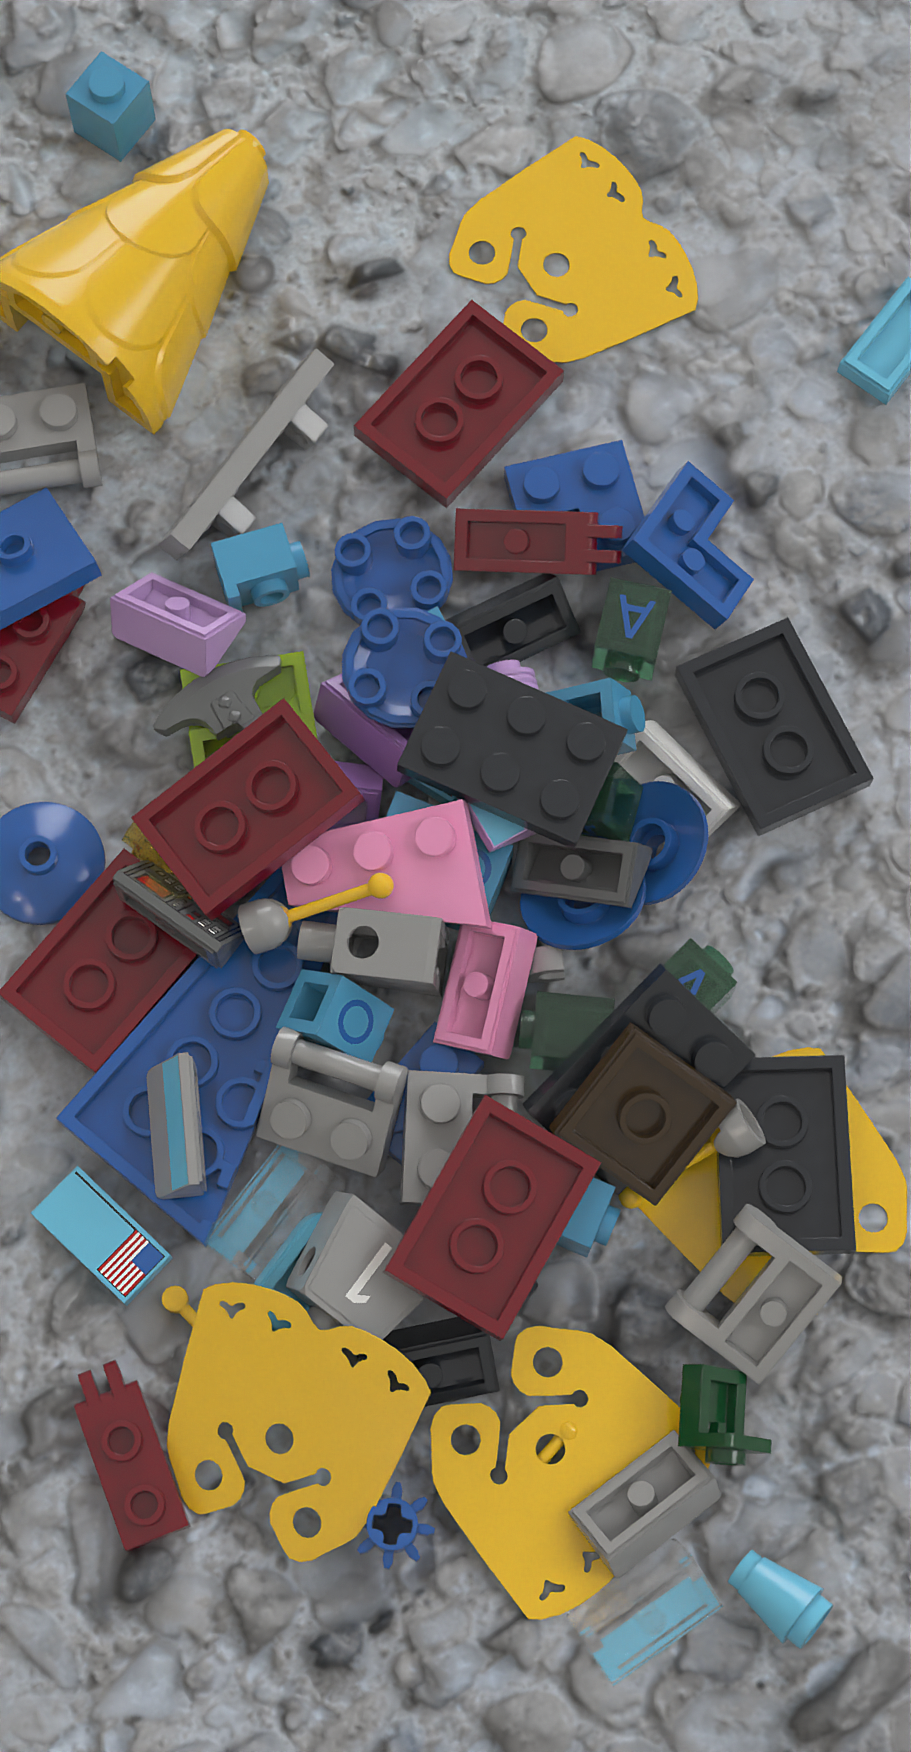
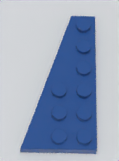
M282 866L271 875L248 902L264 898L273 899L284 904L288 909L295 908L288 905ZM324 911L294 921L288 938L280 946L260 954H254L244 939L222 969L220 967L216 969L199 956L56 1117L57 1121L205 1248L260 1120L272 1067L271 1051L276 1036L280 1031L276 1028V1025L301 969L321 972L325 962L297 958L298 937L302 921L336 925L338 912ZM238 914L233 918L237 923H239ZM189 1052V1055L193 1056L197 1067L207 1191H204V1195L160 1199L155 1193L146 1077L152 1067L178 1053Z

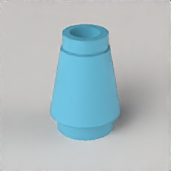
M751 1550L742 1559L728 1580V1583L738 1590L740 1596L782 1644L789 1640L799 1649H802L808 1643L833 1608V1604L821 1595L824 1588L766 1557L762 1558L754 1550Z

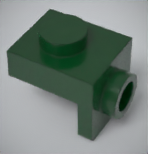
M683 1364L680 1395L679 1447L704 1450L705 1463L726 1466H746V1454H771L772 1440L744 1435L746 1374L742 1371L705 1364Z

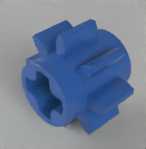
M395 1482L391 1498L381 1501L379 1499L376 1507L373 1506L367 1517V1523L363 1527L367 1528L369 1538L364 1540L357 1549L360 1555L370 1552L375 1546L383 1551V1565L386 1570H390L393 1564L394 1553L405 1551L410 1559L418 1562L420 1560L419 1552L413 1545L417 1535L431 1536L435 1533L434 1527L428 1524H418L416 1515L425 1508L428 1500L426 1497H421L411 1505L402 1500L401 1482ZM391 1507L400 1508L402 1520L407 1523H413L411 1533L399 1534L396 1545L385 1544L383 1532L373 1529L375 1518H386Z

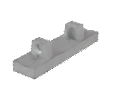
M315 348L300 362L158 546L178 560L193 547L200 536L211 525L229 538L244 534L255 522L256 516L233 496L282 433L305 450L312 447L324 433L328 424L310 409L306 402L334 366L331 360Z

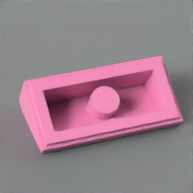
M492 921V929L460 925L433 1042L507 1060L512 1052L537 944V934L522 927Z

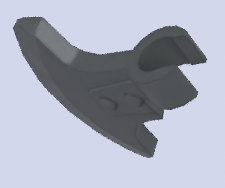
M265 655L240 659L214 668L205 677L200 676L194 679L167 703L153 725L154 730L168 737L188 726H202L209 729L218 741L226 736L229 738L241 732L264 714L255 701V693L261 685L281 673L282 661L280 656Z

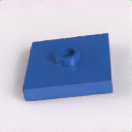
M47 487L0 512V630L102 576L96 560Z

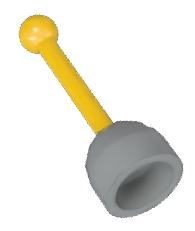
M376 873L370 877L366 884L292 909L286 908L284 904L273 899H257L239 906L238 917L241 931L250 950L254 954H260L280 946L288 938L294 921L369 896L378 899L386 898L392 893L394 883L388 874Z
M736 1099L737 1104L685 1170L715 1151L725 1156L739 1158L750 1154L766 1144L764 1133L758 1121L744 1102ZM626 1187L618 1195L620 1203L629 1209L639 1207L644 1201L642 1196L629 1187Z

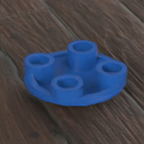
M407 516L402 519L374 521L353 533L342 536L336 543L334 549L335 560L331 568L333 594L342 611L359 625H361L363 617L369 611L376 608H419L427 612L435 607L440 609L446 603L453 583L451 557L441 539L430 531L429 525L422 518Z
M376 608L369 611L363 617L361 625L352 632L342 654V681L351 702L369 719L390 728H415L450 651L467 658L462 645V636L459 629L453 623L444 621L440 617L419 608Z

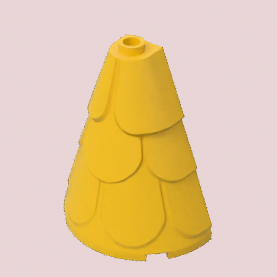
M223 129L136 173L131 184L73 212L65 221L0 257V320L16 332L28 320L32 321L100 372L108 401L155 435L162 427L164 421L171 417L200 341L207 336L230 272L236 271L269 184L267 165L263 158L266 155L264 147L256 137L246 130L240 129L236 132L232 129Z

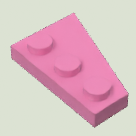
M463 799L325 831L282 865L288 905L292 907H298L368 883L370 877L376 873H386L392 878L394 883L393 891L388 897L378 899L369 896L327 911L339 912L341 907L414 914L442 918L444 923L492 929L469 805Z

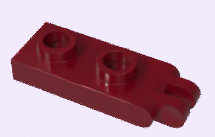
M456 508L454 571L596 575L597 563L621 564L622 551L597 550L598 538L622 539L623 526L598 525L599 513Z
M85 585L0 630V717L14 724L20 717L85 609L86 602L78 598Z
M116 1360L103 1364L111 1388L107 1392L100 1394L91 1369L78 1374L86 1400L74 1404V1408L125 1551L129 1552L189 1528L191 1525L138 1380L125 1384Z

